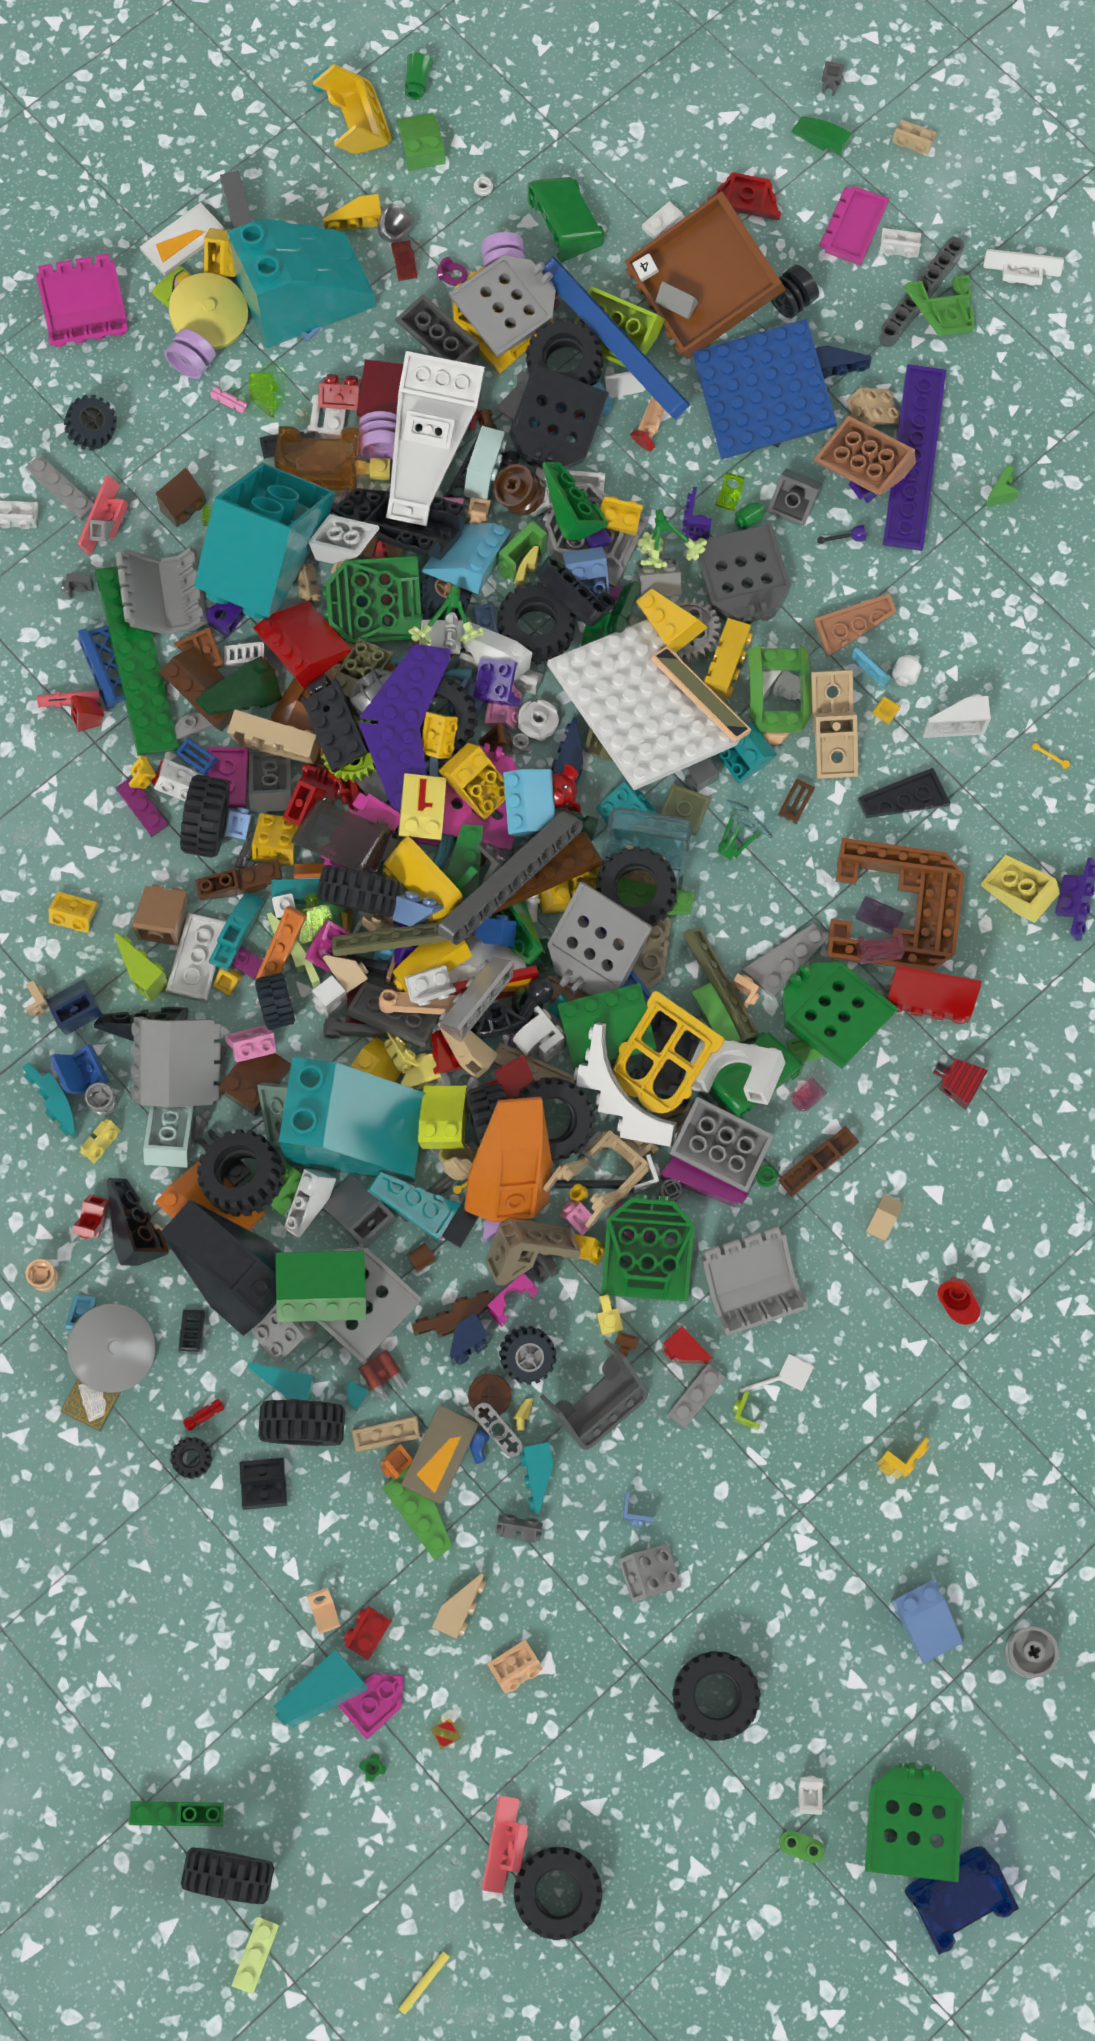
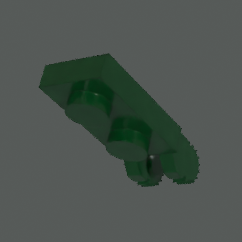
M634 581L622 587L606 629L609 635L615 632L621 633L627 627L626 619L630 616L633 602L636 601L639 595L638 590L641 585L638 582Z

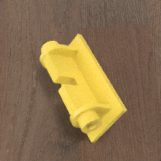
M387 1032L390 1039L385 1041L384 1048L389 1056L394 1059L393 1062L398 1071L407 1073L411 1065L419 1067L420 1065L415 1059V1053L406 1044L407 1040Z
M105 1119V1121H101L93 1131V1134L97 1137L93 1139L89 1136L80 1147L79 1153L95 1164L121 1130L111 1120Z

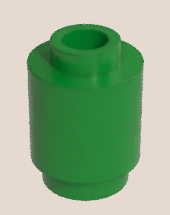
M751 502L735 513V524L739 528L746 530L762 520L765 511L760 503Z

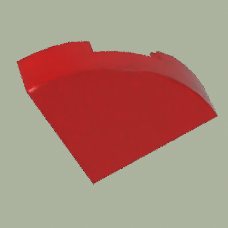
M633 430L630 434L633 440L645 450L651 452L655 448V444L647 432Z

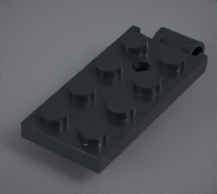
M323 674L307 684V688L312 696L307 699L305 697L300 699L331 771L335 773L370 752L339 681L335 678L332 680V684L328 676ZM327 706H330L329 712L324 711Z

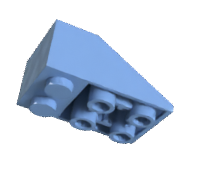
M603 547L562 553L563 565L595 596L601 592L610 594L607 560Z

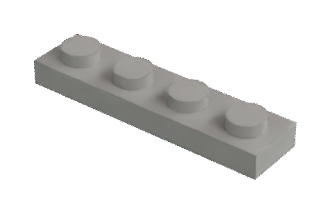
M40 454L25 467L31 476L81 521L90 514L94 503Z

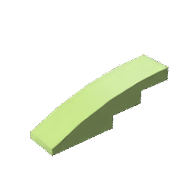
M270 912L267 914V917L275 934L280 921ZM296 940L290 955L297 972L307 971L312 987L315 989L321 984L312 963L305 959L306 953Z

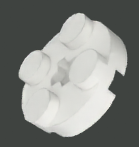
M538 700L532 703L531 701L526 702L519 710L518 728L531 738L543 741L553 735L558 728L559 718L557 710L551 703L545 700ZM534 717H542V722H536Z

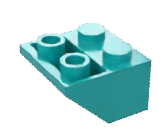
M754 723L746 724L751 731L747 736L739 740L736 746L717 754L738 783L743 782L763 769L777 756Z

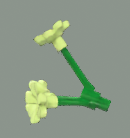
M662 509L656 510L653 533L650 535L648 532H645L642 535L643 539H639L637 543L638 546H642L640 549L641 553L645 554L648 551V555L651 557L641 560L640 564L643 566L654 564L656 568L667 567V562L661 561L659 554L662 553V546L664 544L660 534L668 529L682 539L689 548L686 553L687 560L690 561L692 558L694 561L699 558L698 553L701 554L706 550L704 546L707 544V541L699 538L695 542L690 538H686L670 521H667V517Z
M451 585L450 593H448L444 604L428 625L425 624L421 630L414 626L408 632L413 635L411 638L414 641L419 640L421 645L431 646L432 639L428 634L447 606L445 617L452 611V607L458 608L464 622L465 633L459 637V642L465 644L470 639L481 637L484 635L483 628L473 629L471 622L467 620L461 601H459V587Z

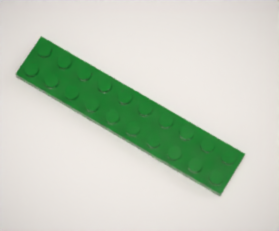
M120 568L96 569V579L137 756L177 751L179 746L162 674L159 672L160 665L152 632L130 627V623L125 622L123 612L125 605L122 604L120 590L122 587L120 586L118 576Z

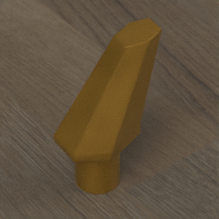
M345 908L344 911L339 912L341 928L351 933L354 919L352 913L354 910Z

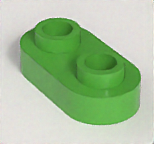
M786 1831L780 1836L779 1846L788 1855L811 1863L819 1862L824 1856V1846L817 1839L795 1831ZM793 1838L795 1840L794 1847L787 1845L788 1839ZM815 1846L817 1854L812 1856L809 1853V1849Z

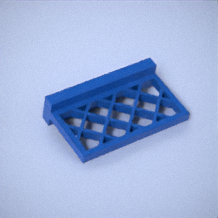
M108 626L87 631L85 628L78 631V641L108 710L114 708L115 704L125 701L123 695L117 697L115 692L118 685L121 686L119 676L117 679H114L108 675L110 668L117 670V666L113 664L115 660L113 649L106 647L110 639V635L107 633L109 632ZM100 634L106 637L103 644H99L94 641L92 636ZM103 650L113 654L110 662L101 659Z

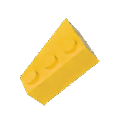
M652 588L636 601L664 643L676 653L707 628L699 619Z

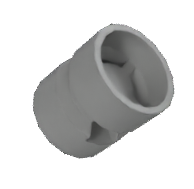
M94 1083L86 1090L85 1101L95 1115L105 1117L115 1111L117 1099L108 1085Z

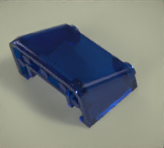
M981 1846L971 1848L960 1855L958 1882L919 1878L910 1883L904 1891L930 1942L939 1955L953 1948L956 1942L953 1934L991 1912L997 1917L1006 1918L1019 1909L999 1864Z

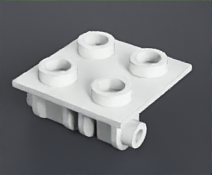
M448 613L445 620H436L428 634L432 639L431 646L451 649L450 654H460L461 648L459 637L462 636L463 621H459L455 613ZM422 620L421 629L425 624L428 625L431 620Z

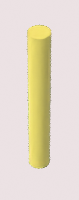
M444 1951L398 2008L403 2014L406 2015L450 1958Z

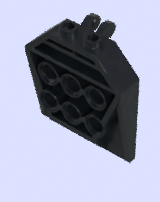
M534 363L509 431V435L520 458L529 465H539L543 467L542 464L544 462H560L565 469L584 462L609 392ZM542 399L546 405L540 406L536 400ZM555 407H562L565 412L558 413ZM574 414L582 415L583 420H576ZM534 421L538 424V427L532 428L528 422ZM552 428L557 434L554 436L550 435L547 429ZM566 436H573L576 442H568Z

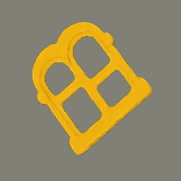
M654 991L648 999V1009L629 1040L620 1045V1054L613 1070L617 1081L627 1095L638 1097L641 1104L652 1112L667 1113L676 1109L684 1099L690 1098L693 1092L692 1085L712 1053H716L721 1049L725 1039L658 991ZM658 1011H662L677 1022L675 1031L660 1053L642 1041L644 1032ZM686 1030L696 1035L705 1043L703 1050L694 1063H690L674 1050ZM634 1049L640 1050L654 1062L649 1073L640 1080L631 1078L626 1070L627 1060ZM670 1059L685 1069L687 1075L671 1098L661 1099L655 1094L653 1083L665 1062Z

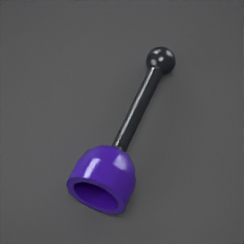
M864 525L854 527L851 533L825 538L820 536L817 538V543L823 544L826 541L849 537L858 542L866 541Z

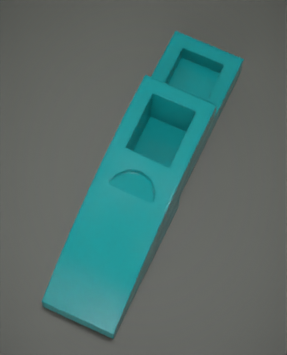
M247 892L243 895L217 938L218 943L209 959V964L229 972L245 937L248 938L265 903L264 899Z
M28 1062L22 1067L26 1073L24 1078L31 1085L35 1083L40 1088L37 1092L46 1101L43 1103L47 1108L45 1111L46 1115L52 1121L56 1119L61 1124L58 1128L66 1137L71 1135L76 1139L78 1133L75 1115L64 1091L50 1072L42 1077Z

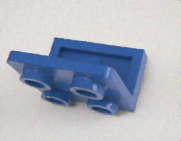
M87 1044L72 1055L53 1054L50 1056L52 1067L61 1080V1087L67 1093L85 1094L89 1086L94 1083L107 1084L109 1082L92 1045Z

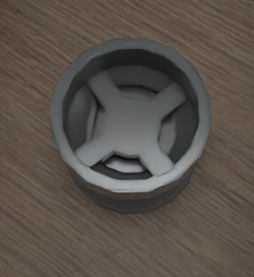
M675 1179L664 1181L661 1185L660 1196L670 1197V1201L675 1203L679 1201L682 1194L681 1184Z

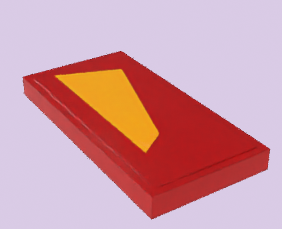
M537 966L513 970L512 979L495 1000L526 994L529 981L538 977ZM469 980L453 983V987L456 988L454 995L463 994L467 990L466 984Z

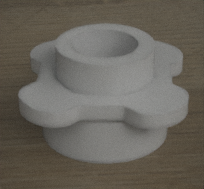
M518 733L510 737L514 754H519L522 751H531L532 745L529 744V736L524 733Z

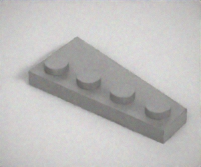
M811 924L743 968L742 972L774 999L790 981L789 977L791 974H797L799 972L798 967L801 964L805 965L824 945L829 936L815 924Z

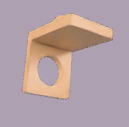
M328 1588L306 1595L319 1634L341 1626ZM319 1596H325V1597H326V1598H325L324 1600H322V1601H319V1602H315V1601H314V1599L317 1598V1597H319Z

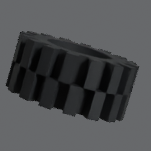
M185 1437L184 1440H179V1443L173 1446L174 1449L170 1454L172 1467L184 1478H199L211 1466V1450L201 1439ZM190 1449L198 1451L200 1455L199 1462L195 1466H187L183 1462L184 1453Z

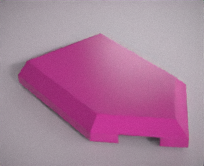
M371 1673L363 1680L369 1687L365 1692L338 1705L366 1739L401 1709L403 1675Z

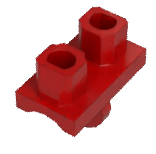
M349 778L347 782L344 781V783L339 784L340 790L336 791L334 795L336 799L342 801V805L348 804V808L354 810L355 806L352 803L359 794L358 791L363 790L356 781L352 782Z

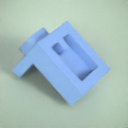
M243 807L231 810L226 836L246 840L254 814L249 813V809Z

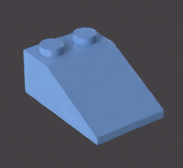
M935 1580L891 1602L923 1664L963 1643Z

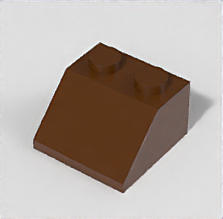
M186 468L155 493L161 513L176 527L181 523H186L195 511L201 510L206 503L203 490Z

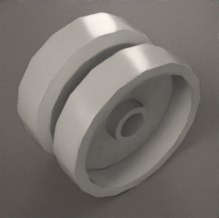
M1031 1626L1019 1629L1011 1634L1005 1643L1004 1657L1006 1664L1019 1677L1032 1679L1045 1676L1054 1669L1058 1662L1059 1649L1057 1642L1051 1633L1043 1628ZM1031 1649L1034 1652L1033 1656L1028 1655V1652Z

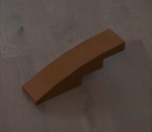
M844 1126L834 1136L827 1139L816 1150L809 1153L778 1179V1182L791 1197L858 1145L860 1143L847 1126Z

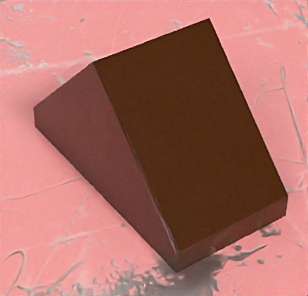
M502 723L496 724L479 740V745L482 747L485 743L490 744V752H494L498 746L502 747V752L505 754L513 752L510 733Z

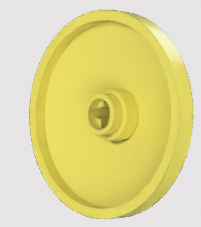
M198 273L182 280L172 292L169 302V318L176 333L180 329L191 330L203 337L214 350L233 344L242 335L247 324L248 306L242 291L231 280L214 273Z

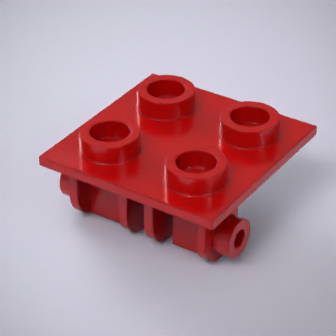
M304 763L300 780L327 791L320 808L331 812L336 801L334 793L340 790L339 784H342L344 780L342 777L338 779L335 774L328 771V768L317 764Z

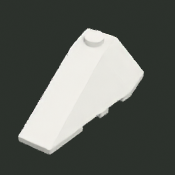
M471 622L473 629L483 628L484 635L472 640L470 639L465 644L461 642L466 651L472 654L477 666L479 665L480 658L517 662L514 681L529 670L532 657L531 651L513 639ZM462 626V636H463L464 633H465V629H464V627Z

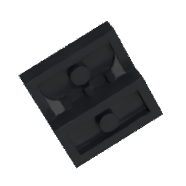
M284 1458L239 1462L243 1510L287 1506Z

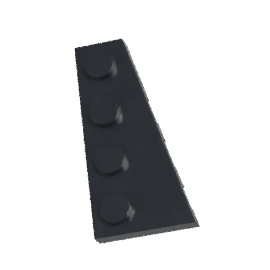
M934 768L858 797L857 800L866 818L947 807L951 804Z

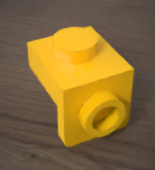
M140 756L131 767L130 772L133 778L129 782V786L131 788L146 789L156 776L147 757Z
M574 1234V1238L581 1250L579 1259L588 1260L594 1265H599L604 1255L605 1245L596 1238Z

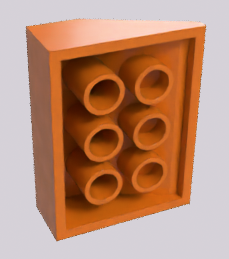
M199 1161L174 1181L155 1201L162 1211L170 1218H173L190 1199L249 1231L266 1214L264 1211L259 1213L253 1211L251 1216L245 1217L241 1213L239 1217L232 1216L231 1213L225 1214L221 1212L219 1208L216 1209L201 1190L202 1188L198 1184L197 1166L201 1165ZM224 1178L225 1187L236 1188Z

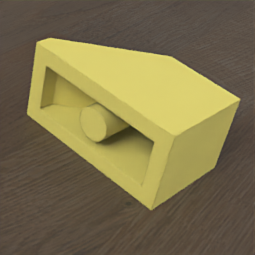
M422 1053L415 1057L420 1066L411 1065L401 1085L420 1090L424 1086H431L441 1082V1075L434 1074L433 1072L436 1062L432 1053L428 1055L427 1053Z

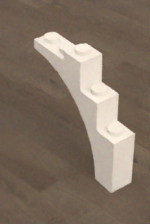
M595 1023L594 1027H590L589 1030L591 1046L587 1048L585 1056L588 1064L582 1063L579 1065V1068H575L574 1080H577L576 1085L601 1091L596 1097V1106H599L598 1112L623 1116V1119L620 1118L618 1122L620 1138L671 1147L674 1144L677 1123L662 1119L646 1111L626 1094L613 1074L608 1060L605 1042L606 1023Z

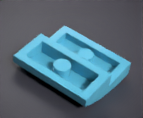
M856 647L851 659L885 688L890 683V675L862 649Z

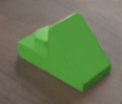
M1007 464L988 496L987 506L1008 503L1017 499L1019 491L1011 487L1015 478L1012 476L1014 467Z

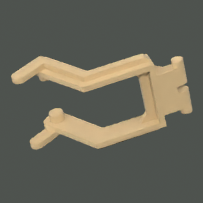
M609 1130L603 1132L586 1151L594 1159L603 1148L611 1147L633 1166L634 1171L618 1190L603 1195L595 1193L590 1201L593 1203L592 1209L595 1212L586 1222L585 1226L587 1228H590L605 1208L619 1204L631 1192L633 1187L649 1172L648 1162L645 1160L646 1155L650 1152L656 1154L659 1150L658 1146L653 1143L620 1138V1134L615 1135ZM581 1155L577 1161L560 1165L543 1189L548 1192L557 1180L565 1179L569 1181L573 1176L580 1174L590 1161Z

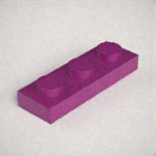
M132 776L115 787L116 791L148 834L153 837L168 827V823L141 788H131L129 786V782L133 778Z

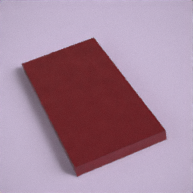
M365 359L356 412L358 417L375 411L391 412L397 415L398 393L403 364ZM479 403L467 430H476Z

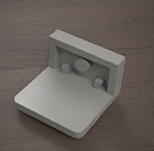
M276 1305L252 1329L254 1337L276 1363L282 1362L302 1341L312 1338L317 1333L311 1321L277 1322Z

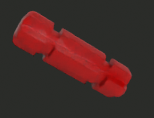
M216 1399L211 1402L212 1405H207L195 1412L192 1417L189 1416L184 1419L183 1424L186 1429L190 1431L196 1427V1424L200 1425L215 1416L214 1413L218 1414L223 1411L224 1405L221 1400Z

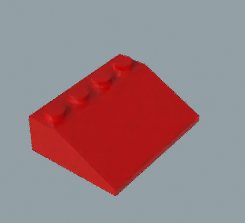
M309 601L275 612L253 627L265 645L303 689L307 687L308 683L323 675L352 651Z
M897 965L888 984L886 999L898 1008V1013L906 1011L910 1012L913 1016L928 1015L935 1020L949 1019L956 1024H965L972 1017L982 981Z

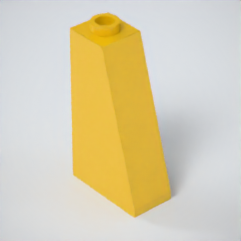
M464 940L458 945L448 941L419 945L392 971L396 978L393 982L399 992H408L404 977L441 965H446L449 972L473 956Z

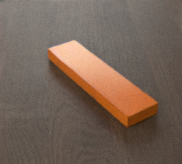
M291 906L286 907L256 978L283 972L306 920V914Z

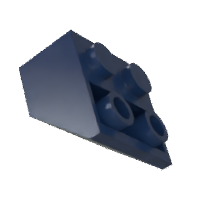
M84 979L47 999L49 1009L58 1027L65 1035L103 1015Z
M475 1313L458 1323L455 1327L449 1355L452 1366L455 1364L460 1366L470 1359L468 1356L475 1351L479 1354L488 1348L487 1344L490 1342L489 1334Z

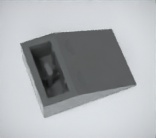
M350 1175L331 1193L329 1200L323 1208L361 1248H367L396 1221L395 1215L378 1198L369 1193L368 1189L356 1178Z

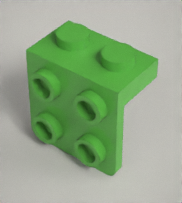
M282 1161L281 1164L284 1166L285 1172L282 1175L284 1183L283 1186L278 1187L280 1193L278 1197L274 1196L272 1198L273 1203L270 1206L283 1216L293 1203L302 1174ZM257 1170L254 1172V1174L251 1176L247 1183H249L254 1178Z

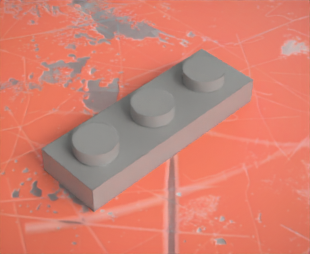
M708 1364L667 1416L685 1430L726 1377Z

